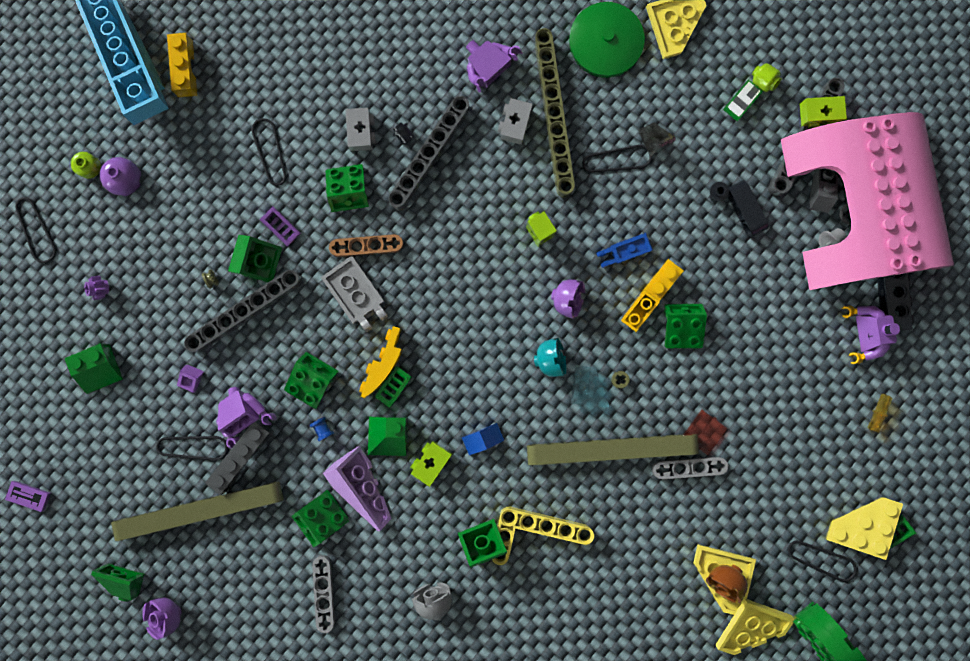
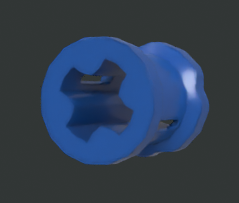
M325 416L310 424V427H313L318 435L319 442L334 434L325 422Z

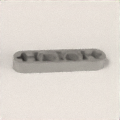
M721 457L658 461L652 466V474L659 479L722 475L728 470L727 461ZM707 461H709L710 465H716L717 461H719V463L723 464V467H720V471L717 468H709ZM697 462L704 464V470L700 473H697L694 469ZM679 463L685 466V471L682 474H677L675 471V467ZM669 464H671L672 475H670V471H664L662 475L656 472L660 465L663 468H670Z
M320 555L313 561L312 565L316 627L319 632L328 633L335 625L332 565L328 556ZM320 560L327 564L323 568V573L327 572L328 575L322 574L317 576V574L321 573V566H317ZM320 579L327 580L328 588L321 589L318 586V581ZM323 598L327 599L330 603L326 609L321 608L319 605V601ZM330 612V614L326 615V620L330 624L325 628L321 622L324 620V613Z

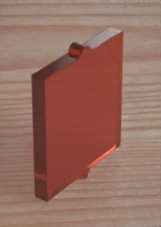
M700 410L683 435L698 434L699 449L706 455H709L728 428L718 422L716 417H711L705 411Z

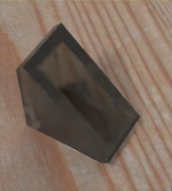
M656 123L649 124L638 130L650 156L667 149L676 141L674 135Z

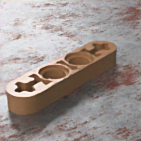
M394 234L342 238L331 241L329 251L335 257L397 253L402 250L404 243L400 236ZM383 239H386L387 243H392L393 239H396L400 244L395 249L392 245H386L387 250H384L385 244ZM379 240L381 242L380 249H371L372 241ZM357 241L361 242L362 249L358 252L353 251L352 244ZM346 242H348L349 253H346V249H340V253H337L336 250H333V247H336L337 243H339L340 246L344 247L346 246Z

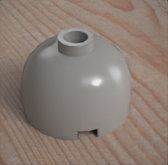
M438 582L437 586L431 588L430 584H426L413 593L414 598H412L414 608L422 618L439 620L451 608L450 587L445 583Z

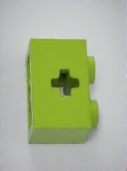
M845 96L806 98L800 103L801 127L808 126L809 129L821 125L845 121L847 119Z
M545 211L542 213L536 212L529 217L526 229L538 247L555 236L557 230Z
M434 440L431 444L429 442L426 443L421 451L424 455L420 460L416 458L410 467L413 469L411 475L429 487L452 455L450 451ZM432 457L435 466H426L427 461L425 459L429 460Z

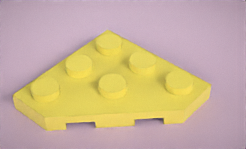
M659 0L647 4L646 9L663 60L682 53L707 6L705 0Z
M880 497L865 506L863 505L846 515L832 520L826 540L886 560L903 504Z
M698 544L693 562L721 610L724 613L734 615L741 603H738V600L735 603L717 594L715 592L717 588L713 584L710 587L706 582V578L719 565H736L743 571L742 574L748 583L747 592L744 596L747 599L756 559Z
M744 598L716 643V647L718 650L732 655L742 653L741 649L751 646L754 648L767 643V639L777 636V638L785 636L793 624L792 621L795 619L790 614Z

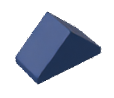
M495 423L462 437L468 454L472 455L503 442L504 438L498 424Z

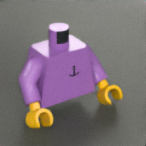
M849 305L842 308L848 309L850 312L849 314L842 315L844 318L858 314L856 322L861 352L864 353H850L849 356H857V360L851 362V364H860L863 359L871 360L883 357L890 349V345L897 342L896 335L899 333L900 327L894 323L892 315H885L884 311L876 306H858V308H854Z

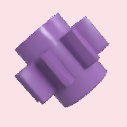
M92 276L88 279L89 282L84 284L86 295L92 296L93 300L103 299L105 294L109 293V284L107 280H101V276Z

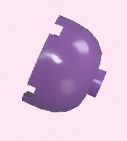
M114 157L107 160L101 167L100 181L103 187L114 195L128 196L134 193L140 185L141 172L138 166L128 159Z
M565 280L556 289H553L551 299L554 300V307L559 314L572 319L579 315L584 299H581V293H585L583 281Z
M162 597L150 600L144 604L143 621L148 622L147 632L154 639L165 638L179 627L181 609L173 600Z

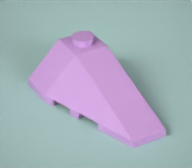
M358 446L335 461L323 475L335 491L377 531H381L391 520V516L384 497L380 496L377 485H379L377 478L374 479L370 469L373 468L372 464L361 447Z

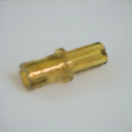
M886 394L880 396L875 410H872L873 415L867 426L868 429L880 432L885 417H888L886 413L892 401L891 396Z

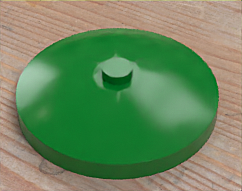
M614 2L596 3L585 8L574 20L569 35L570 52L577 65L585 72L601 78L617 77L629 71L639 60L644 48V30L638 17L627 7Z

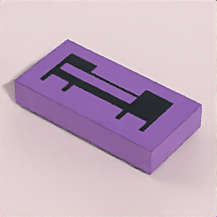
M11 481L5 500L43 512L51 493L18 481Z

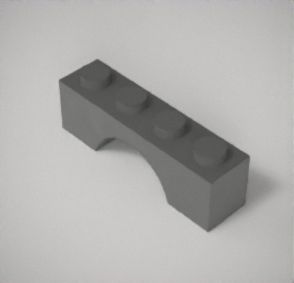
M260 420L252 423L205 484L219 495L226 493L237 480L246 463L263 447L274 431Z

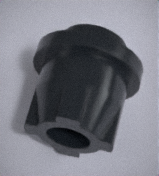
M401 122L393 128L395 133L392 135L396 136L405 145L414 135L407 127L408 124L405 123L403 125Z
M716 182L710 187L709 198L711 200L723 201L729 195V188L723 182Z

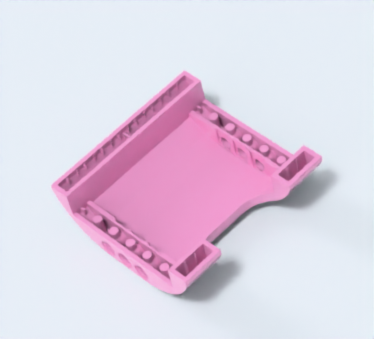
M896 113L841 121L805 130L781 139L787 176L806 175L815 169L824 168L836 171L844 182L851 217V231L843 241L835 245L802 252L809 290L954 266L925 118L922 113Z

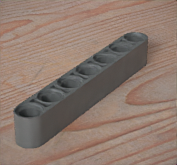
M832 78L821 88L816 98L841 96L845 88L843 80ZM830 86L835 88V92L830 89ZM808 126L800 127L797 133L809 130ZM784 158L768 186L769 193L774 197H779L789 191L797 177L787 176ZM776 183L782 185V191L777 189Z
M457 96L453 99L390 193L389 203L394 210L401 211L408 205L467 117L469 101L466 97ZM458 104H464L466 108L463 110H458L456 106ZM448 119L455 120V124L452 126H448L446 124V121ZM442 134L445 136V139L443 141H436L435 137ZM427 150L435 152L432 157H426L424 154ZM421 165L424 167V170L421 173H416L414 171L416 166ZM412 181L414 184L412 188L406 189L404 188V183ZM395 197L403 198L402 203L399 205L394 204L393 200Z
M293 270L285 271L188 335L184 341L185 348L191 352L204 351L299 288L302 284L301 275ZM291 275L296 276L294 284L288 283V278ZM278 285L280 292L277 295H273L272 289ZM259 296H263L264 302L258 306L256 300ZM246 306L248 312L242 317L240 310ZM230 317L232 320L231 325L226 327L224 321ZM211 328H214L215 335L210 338L208 332ZM197 338L199 345L197 348H194L192 342Z

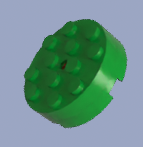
M812 601L794 616L795 620L792 622L799 630L800 635L806 641L809 640L821 661H867L858 647L855 648L847 638L848 635L840 625L817 603L814 605Z

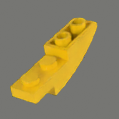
M667 259L633 302L621 321L637 332L684 270Z
M393 326L392 330L388 329L385 340H388L386 348L382 347L379 355L381 362L373 360L372 363L368 364L365 373L368 374L366 382H362L359 390L362 393V398H367L373 394L394 370L403 351L396 347L401 328Z

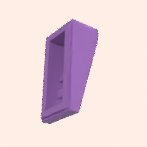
M274 207L259 219L287 247L301 234ZM275 213L277 217L269 224L267 220ZM281 219L283 222L274 229L272 226ZM286 224L288 228L280 235L278 231ZM292 230L294 233L285 240L283 237Z

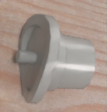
M839 228L832 232L823 231L819 235L820 248L840 243L847 237L846 233Z

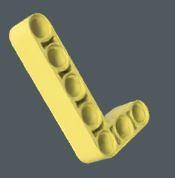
M505 507L500 512L497 528L499 533L507 531L510 534L507 540H503L507 554L502 559L494 558L492 560L497 565H504L508 561L515 529L583 545L590 544L593 541L594 533L586 524L514 507ZM512 512L514 514L513 520L506 521L503 518L504 514ZM526 516L532 517V524L524 525L522 523L523 518ZM550 521L552 526L550 529L544 530L541 528L542 523ZM564 525L570 526L568 534L560 532ZM582 530L589 531V536L585 539L579 537Z

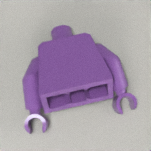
M472 40L466 46V49L471 53L468 57L467 65L469 81L476 86L478 92H481V86L488 88L497 77L511 66L510 57L514 61H518L516 55L519 53L523 54L522 50L517 45L510 47L489 41L479 46L475 40Z
M231 387L228 390L229 396L218 405L216 424L218 431L228 438L226 441L227 447L233 448L240 439L239 436L235 435L260 419L259 415L262 416L261 421L264 425H271L268 417L273 421L277 420V417L274 413H267L265 411L266 408L250 393H244L238 387Z

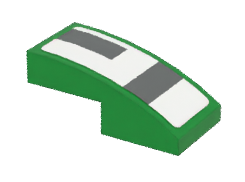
M748 79L723 110L738 121L763 91Z

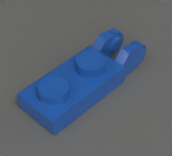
M647 233L611 245L610 248L599 251L596 254L598 257H602L612 252L614 259L601 263V267L604 268L649 253L653 249Z

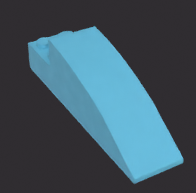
M75 0L122 114L133 125H136L169 109L161 90L165 89L121 0Z

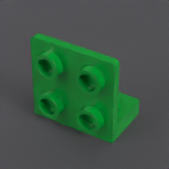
M362 164L327 169L325 171L326 194L331 212L369 207Z
M664 304V313L667 318L665 348H703L707 313L703 304Z
M305 352L296 361L284 391L317 409L328 385L335 379L339 371Z
M328 490L291 516L313 548L349 522V518Z

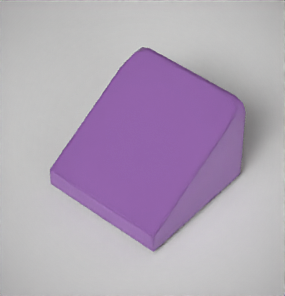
M185 365L180 370L177 386L195 393L204 371L190 365Z

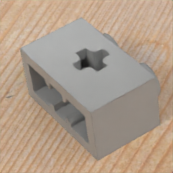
M510 98L509 104L505 103L503 115H506L504 122L500 121L498 133H501V140L522 145L532 110L531 103ZM516 118V123L512 124L513 119Z
M369 108L345 109L349 150H373V144H376L375 132H372L371 125H375L374 114L370 113ZM360 127H364L362 133H359Z

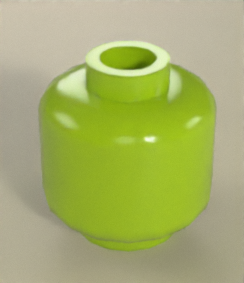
M768 63L763 64L761 67L758 65L752 73V76H754L753 84L764 92L774 91L782 80L780 77L781 72Z
M78 152L71 159L72 170L83 178H94L100 172V161L88 152Z

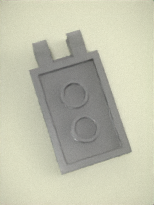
M350 256L321 277L353 324L359 322L366 332L373 328L367 318L374 313L382 321L389 317L381 307L385 301L353 256Z

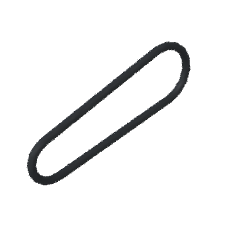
M260 118L252 125V136L269 182L274 186H280L286 181V171L276 128L271 120ZM260 121H267L273 127L284 176L280 183H274L271 180L254 133V128Z
M638 144L589 154L584 157L582 166L589 173L641 169L651 163L652 153L647 146ZM638 147L646 149L649 153L648 162L642 166L589 170L585 166L586 159L593 156Z
M28 197L18 199L15 205L16 212L33 258L39 263L52 261L56 256V247L35 204ZM22 200H28L31 203L53 247V255L48 260H39L34 253L18 208Z
M219 436L163 437L156 444L157 452L162 456L217 461L224 458L228 451L226 441ZM219 439L224 443L225 451L218 458L167 454L160 451L159 444L163 440Z
M798 540L791 542L788 546L790 557L839 581H850L856 575V564L849 557ZM798 543L848 560L854 567L853 574L847 579L839 578L795 557L791 553V547Z

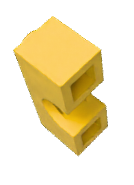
M187 33L167 34L171 91L178 97L197 96L196 77L193 75L190 62L191 59H194L193 40Z

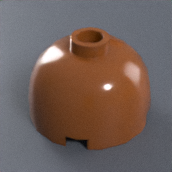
M719 565L706 578V582L710 587L713 584L717 588L715 590L717 594L734 603L736 600H738V603H741L748 587L746 578L742 574L743 571L736 565Z

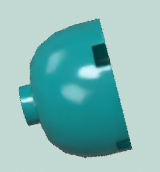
M559 338L549 339L541 343L537 349V355L534 356L535 366L539 367L541 372L549 377L564 376L567 373L566 356H563L561 351L564 348Z

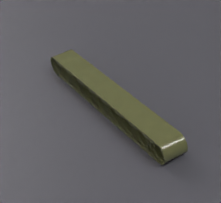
M542 28L537 31L535 36V51L556 192L560 197L566 198L572 194L575 183L553 35L549 29ZM545 37L548 41L542 43L539 38ZM547 55L551 60L544 61L541 57ZM551 74L554 78L548 80L544 77V75ZM554 92L556 97L550 98L547 96V93ZM552 110H556L559 113V115L557 117H553L550 115L549 112ZM558 128L562 134L555 135L552 130ZM562 147L565 152L558 154L555 148ZM558 166H566L567 172L561 173L558 170ZM568 184L570 190L567 192L563 191L560 185Z
M698 434L527 445L528 465L699 454Z
M280 481L116 520L111 522L114 540L120 541L283 501L284 498Z

